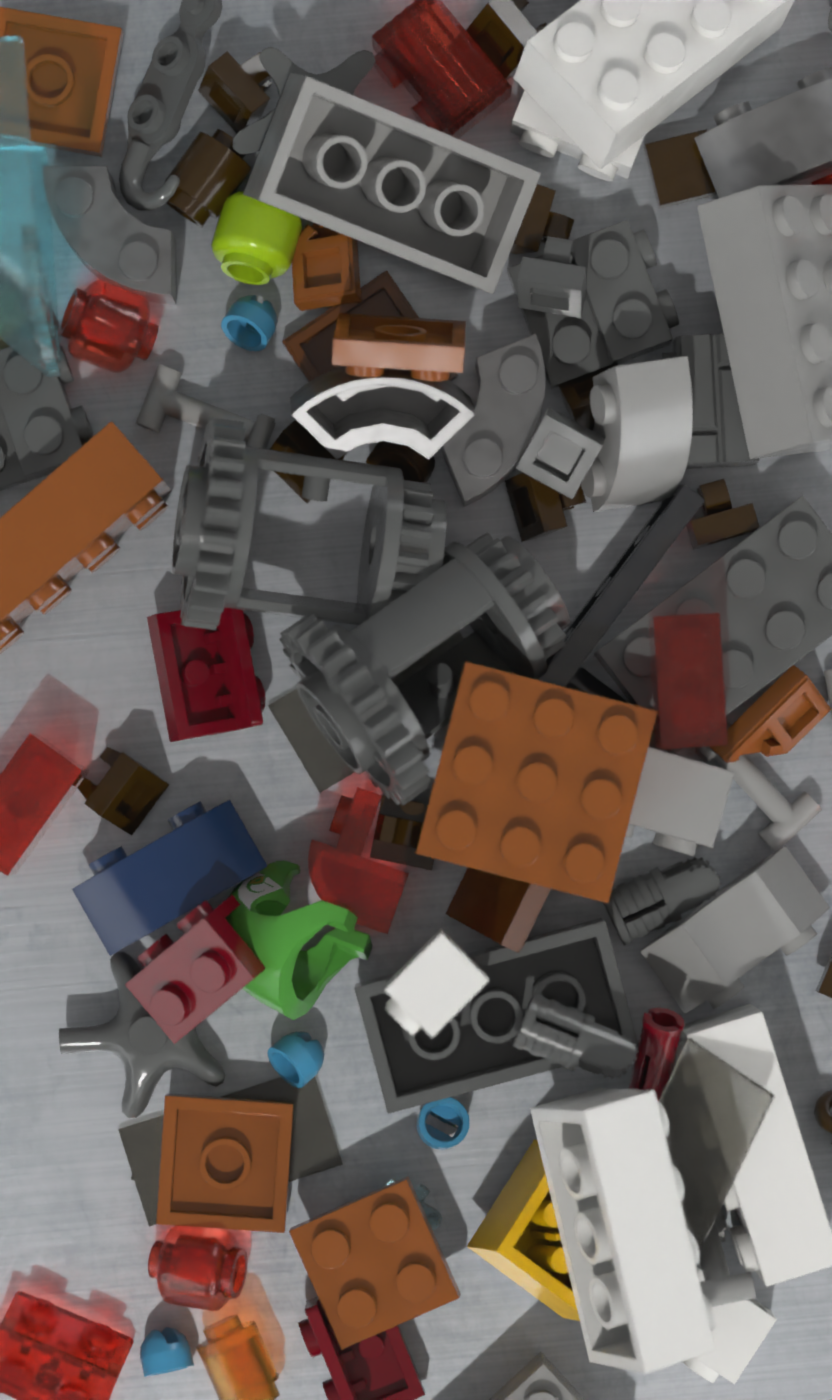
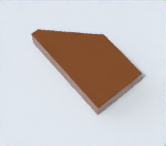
M315 223L311 227L309 225L305 226L300 233L292 260L294 304L300 311L361 301L358 240Z
M792 665L710 746V749L726 763L736 762L739 760L740 755L761 752L766 757L787 754L830 712L831 708L809 677L795 665Z

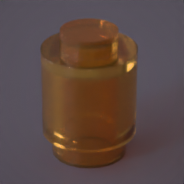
M235 1314L203 1329L207 1340L197 1345L196 1349L219 1400H274L280 1395L275 1384L279 1375L254 1320L241 1323L238 1314Z

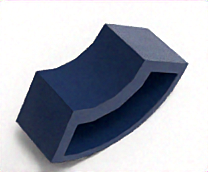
M230 799L209 811H206L202 802L199 801L167 820L173 829L170 833L127 856L123 847L120 846L89 864L94 876L72 890L110 956L194 909L203 901H208L267 867L265 860Z

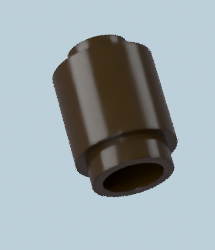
M217 129L212 137L200 131L169 174V176L177 175L180 183L174 195L166 204L201 228L210 216L217 219L227 197L236 192L251 171V167L243 160L246 154H239L233 149L232 136L220 129Z

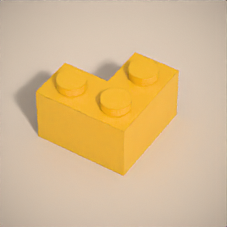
M534 1139L467 1247L561 1317L580 1321L538 1141Z

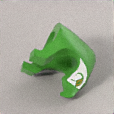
M275 861L268 864L258 874L240 882L228 898L233 895L241 905L225 917V919L266 968L242 989L261 1003L294 1021L307 1014L326 985L350 960L362 958L368 961L373 946L369 934L354 929L358 917L350 910L320 900L282 914L290 902V884L295 875L300 874L301 870L297 864L288 861ZM326 924L335 927V929L326 933L316 946L306 951H300L302 946Z

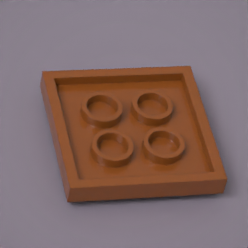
M465 662L416 854L608 903L658 711Z

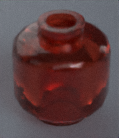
M96 280L85 291L79 288L74 290L65 309L59 335L67 338V349L75 359L113 373H122L132 365L135 358L144 361L148 359L155 344L159 326L149 322L151 310L150 304L145 297L106 281Z
M174 1226L169 1230L164 1241H155L148 1260L149 1277L157 1279L158 1291L164 1302L211 1312L222 1309L230 1298L237 1299L240 1296L245 1284L248 1267L247 1252L245 1249L239 1248L235 1235L226 1229Z

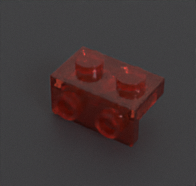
M18 1291L0 1324V1393L17 1400H109L134 1341L131 1337L117 1332L107 1325L96 1323L65 1310L48 1300Z

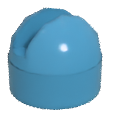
M248 295L239 298L231 305L221 322V327L226 337L235 345L249 351H261L267 346L275 332L278 323L277 314L272 303L268 300L261 304L257 301L256 295Z
M304 1031L291 1032L283 1036L268 1049V1058L275 1071L295 1088L304 1087L318 1074L322 1068L325 1056L318 1040H311L310 1034Z
M451 1097L426 1103L417 1117V1131L420 1138L425 1144L434 1149L447 1150L455 1147L465 1138L469 1130L470 1121L467 1110L459 1101ZM431 1114L441 1122L457 1128L454 1136L451 1137L425 1123L428 1115Z
M165 1327L162 1333L154 1329L145 1337L140 1346V1360L144 1377L194 1366L187 1338L177 1329Z

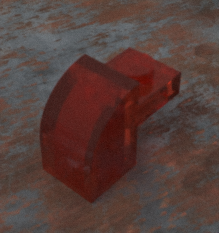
M357 787L353 799L341 795L329 831L340 835L337 846L314 838L311 840L308 854L309 874L313 887L321 900L350 910L358 917L356 924L388 934L409 872L362 856L382 795Z

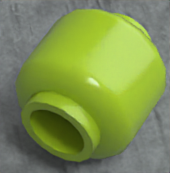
M239 191L228 196L224 202L211 241V248L215 258L222 263L221 269L227 276L246 284L264 285L270 281V278L282 276L289 269L301 233L302 221L298 216L243 195L244 191Z

